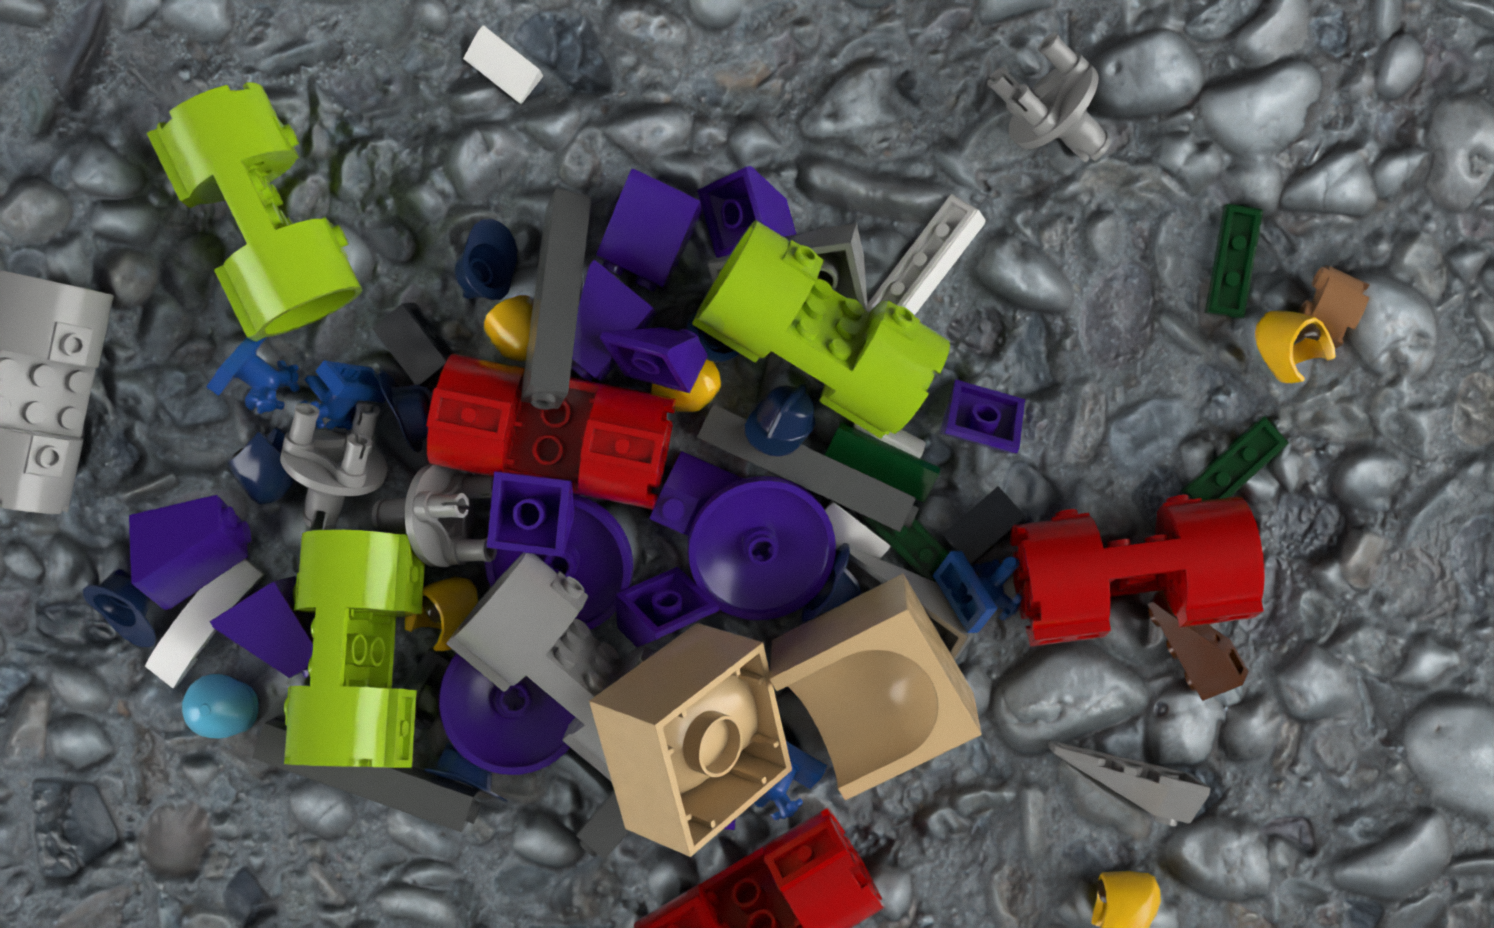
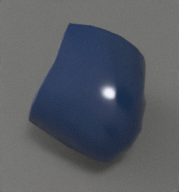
M275 427L267 438L265 434L258 432L227 463L242 489L251 500L259 505L273 503L284 497L294 481L284 470L280 461L285 433L278 427Z

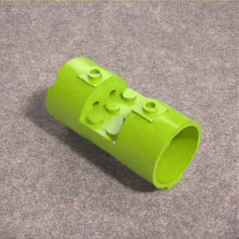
M246 82L243 85V90H230L228 85H224L200 93L182 102L169 111L172 119L167 124L166 122H159L157 128L147 132V135L180 202L189 208L199 204L227 202L247 244L234 252L225 261L224 265L214 269L247 338L257 342L265 337L276 336L299 329L338 311L361 294L362 287L347 259L348 255L344 247L349 245L339 224L333 226L325 217L293 223L290 217L286 218L282 210H279L278 206L282 205L283 201L275 186L269 183L289 170L296 159L299 158L294 146L299 144V141L290 124L288 123L283 126L279 121L264 88L260 84Z
M755 220L725 262L705 299L700 304L692 324L755 363L759 358L766 357L772 351L824 383L819 402L878 438L882 439L885 434L889 435L890 432L893 434L899 432L911 420L929 395L926 391L933 381L934 372L940 374L945 365L950 350V341L922 324L910 310L897 306L889 300L879 302L870 312L866 311L858 301L851 298L847 299L834 291L829 283L822 279H817L824 260L817 256L811 248L799 245L793 240L789 241Z
M313 530L302 533L299 573H297L296 584L293 588V600L295 602L294 611L315 614V618L311 623V634L314 638L313 653L308 662V673L311 679L310 686L288 687L287 698L284 702L285 725H287L284 764L412 768L417 690L392 688L396 617L422 614L425 563L414 553L407 534L363 530Z

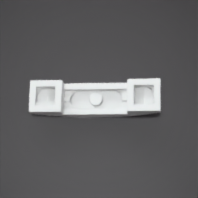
M245 558L201 588L164 634L149 657L145 667L170 687L176 688L198 660L196 658L217 631L209 621L246 599L265 573Z

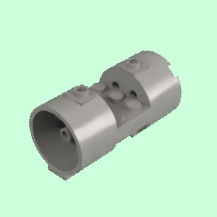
M0 270L1 508L46 514H61V511H69L83 444L81 434L95 368H99L114 295Z
M523 552L481 598L454 631L446 644L503 692L510 686L517 684L525 676L530 678L576 717L569 724L562 741L612 781L589 701L658 650L653 651L645 644L633 650L623 660H620L618 653L611 645L605 642L600 643L590 634V629L584 622L575 619L588 598V595L584 593L583 586L576 579L569 576L566 577L560 571L556 573L535 554Z

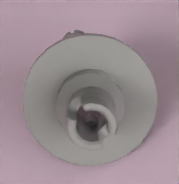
M1055 32L1046 36L1038 46V51L1052 63L1055 69L1040 79L1032 88L1025 84L1020 85L1008 73L1005 67L998 68L991 74V79L987 81V85L1007 103L1006 108L1013 114L1009 125V135L1020 148L1034 149L1051 142L1055 138H1060L1085 162L1089 160L1087 154L1096 161L1109 148L1111 139L1108 133L1103 131L1102 127L1087 112V107L1097 90L1098 72L1080 53H1074Z
M361 402L356 405L352 428L346 434L328 430H315L320 410L308 403H299L295 406L291 429L285 434L280 461L284 470L293 479L308 487L305 508L303 509V521L308 526L312 527L314 525L316 514L320 510L326 512L323 530L334 528L339 520L345 496L368 494L380 488L384 483L388 467L382 454L374 448L376 438L373 433L380 414V409L377 406L374 407L372 412L374 404Z
M428 464L422 467L414 476L406 497L388 500L384 498L375 503L372 510L373 526L376 530H384L385 533L407 534L416 556L423 563L431 567L464 565L467 561L491 562L496 557L497 549L487 548L488 538L471 539L474 526L473 500L475 498H492L494 477L474 476L472 473H461L457 469Z

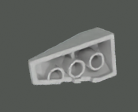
M857 223L821 228L786 238L789 241L793 240L799 245L811 248L817 256L824 260L817 279L826 281L834 291L847 299L851 298L858 301L864 309L867 308L864 253ZM730 255L709 260L708 266L713 283Z
M850 547L846 568L859 582L861 594L904 573L953 659L956 661L975 633H967L937 582Z
M1052 740L1048 741L1047 747L1055 755L1155 815L1154 820L1166 825L1177 826L1178 821L1190 824L1210 793L1211 788L1188 772Z

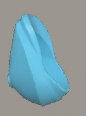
M210 674L197 679L188 688L182 702V713L187 726L193 732L203 737L220 739L245 732L251 728L257 718L259 703L257 694L247 684L237 681L230 676Z

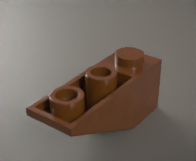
M1161 591L1156 592L1148 603L1149 616L1154 625L1158 628L1161 627L1167 637L1166 644L1172 657L1176 660L1179 659L1185 669L1184 676L1190 689L1197 691L1201 700L1204 701L1242 686L1247 677L1248 670L1231 640L1209 624L1179 628L1178 619L1170 609L1165 594Z

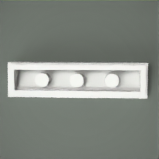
M951 194L867 303L865 310L870 312L879 302L889 300L897 306L907 308L915 315L985 224V219L981 212Z

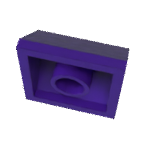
M955 379L939 434L1004 453L1017 454L1020 449L1025 399Z
M495 471L487 548L563 557L575 516L572 481Z

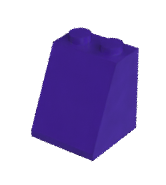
M632 168L596 253L597 257L604 261L602 266L618 276H622L623 271L637 277L634 283L651 292H655L656 287L665 291L703 213L700 200Z
M595 259L589 265L578 306L571 368L588 381H591L593 378L603 381L617 363L600 339L602 332L646 329L657 316V313L652 306Z
M218 495L129 515L131 584L162 609L173 608L248 557L247 543L251 542V531L248 523L242 521L235 514L234 509L231 506H227Z
M295 576L271 582L209 621L214 629L288 678H292L302 673L304 678L309 677L308 662L313 653L314 639L311 634V623L315 618V614L294 611L293 588L296 584Z

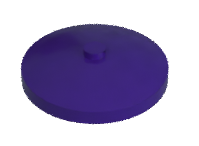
M756 476L738 480L712 495L697 513L690 529L687 544L689 565L696 585L719 605L720 610L748 620L775 619L802 608L825 585L832 571L836 554L833 526L820 502L802 486L786 479L771 476Z
M573 493L575 516L564 556L535 555L556 573L560 571L564 576L576 579L583 586L584 593L588 595V598L575 619L581 620L589 629H593L605 622L616 612L615 594L630 587L633 575V556L628 538L617 520L596 502ZM497 549L495 559L491 560V562H485L490 587L523 552Z
M456 652L445 669L439 687V716L447 738L460 755L481 769L505 775L527 774L549 766L563 756L570 748L562 740L569 724L576 717L527 676L503 692Z

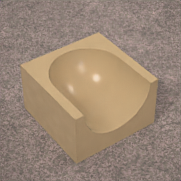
M904 573L772 640L769 680L776 691L789 687L809 712L826 745L835 770L838 790L845 801L982 735L974 693Z
M696 623L589 701L625 829L691 857L792 771L773 684L769 680L770 670L763 642Z

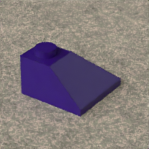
M746 166L697 190L716 258L730 255L755 220L785 238L797 234L787 199L752 166Z
M668 328L603 331L600 336L601 341L625 376L689 394L708 356L699 337L686 329H680L679 331Z
M681 451L649 519L689 536L692 523L705 502L720 489L744 478Z
M678 567L615 594L617 628L637 648L719 611V605Z

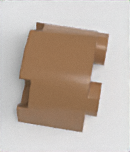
M1325 265V267H1321L1313 278L1312 287L1316 289V293L1312 302L1306 300L1298 313L1315 317L1323 322L1330 334L1335 349L1344 344L1342 338L1347 327L1354 330L1357 327L1369 300V297L1363 295V292L1370 285Z

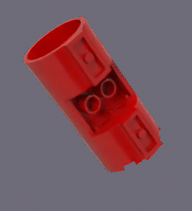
M451 354L442 369L437 387L433 390L426 425L428 426L427 457L430 464L494 477L495 471L571 480L572 490L575 494L654 509L658 494L651 492L653 487H659L662 482L673 428L672 421L667 420V413H675V398L570 377L568 394L560 407L548 410L538 409L531 403L520 401L525 368L458 354Z
M1188 495L1169 497L1166 499V503H1163L1156 512L1154 536L1145 538V543L1133 545L1130 544L1128 539L1115 540L1107 543V548H1103L1101 536L1094 519L1089 513L1078 514L1077 509L1059 511L1055 513L1056 517H1052L1048 521L1013 525L1010 543L1011 546L1018 545V551L1013 553V557H1016L1020 562L1019 566L1012 573L1015 595L1019 593L1022 596L1020 607L1018 608L1020 618L1029 619L1030 622L1029 626H1025L1030 647L1105 637L1111 631L1109 622L1110 597L1164 590L1169 607L1178 619L1179 628L1255 618L1264 612L1262 598L1265 584V569L1261 539L1249 505L1240 496L1204 501L1201 498L1189 500Z
M827 807L703 883H699L635 921L634 928H852L881 911L885 906L880 901L882 897L860 855L854 849L847 836H844L845 830L833 812Z

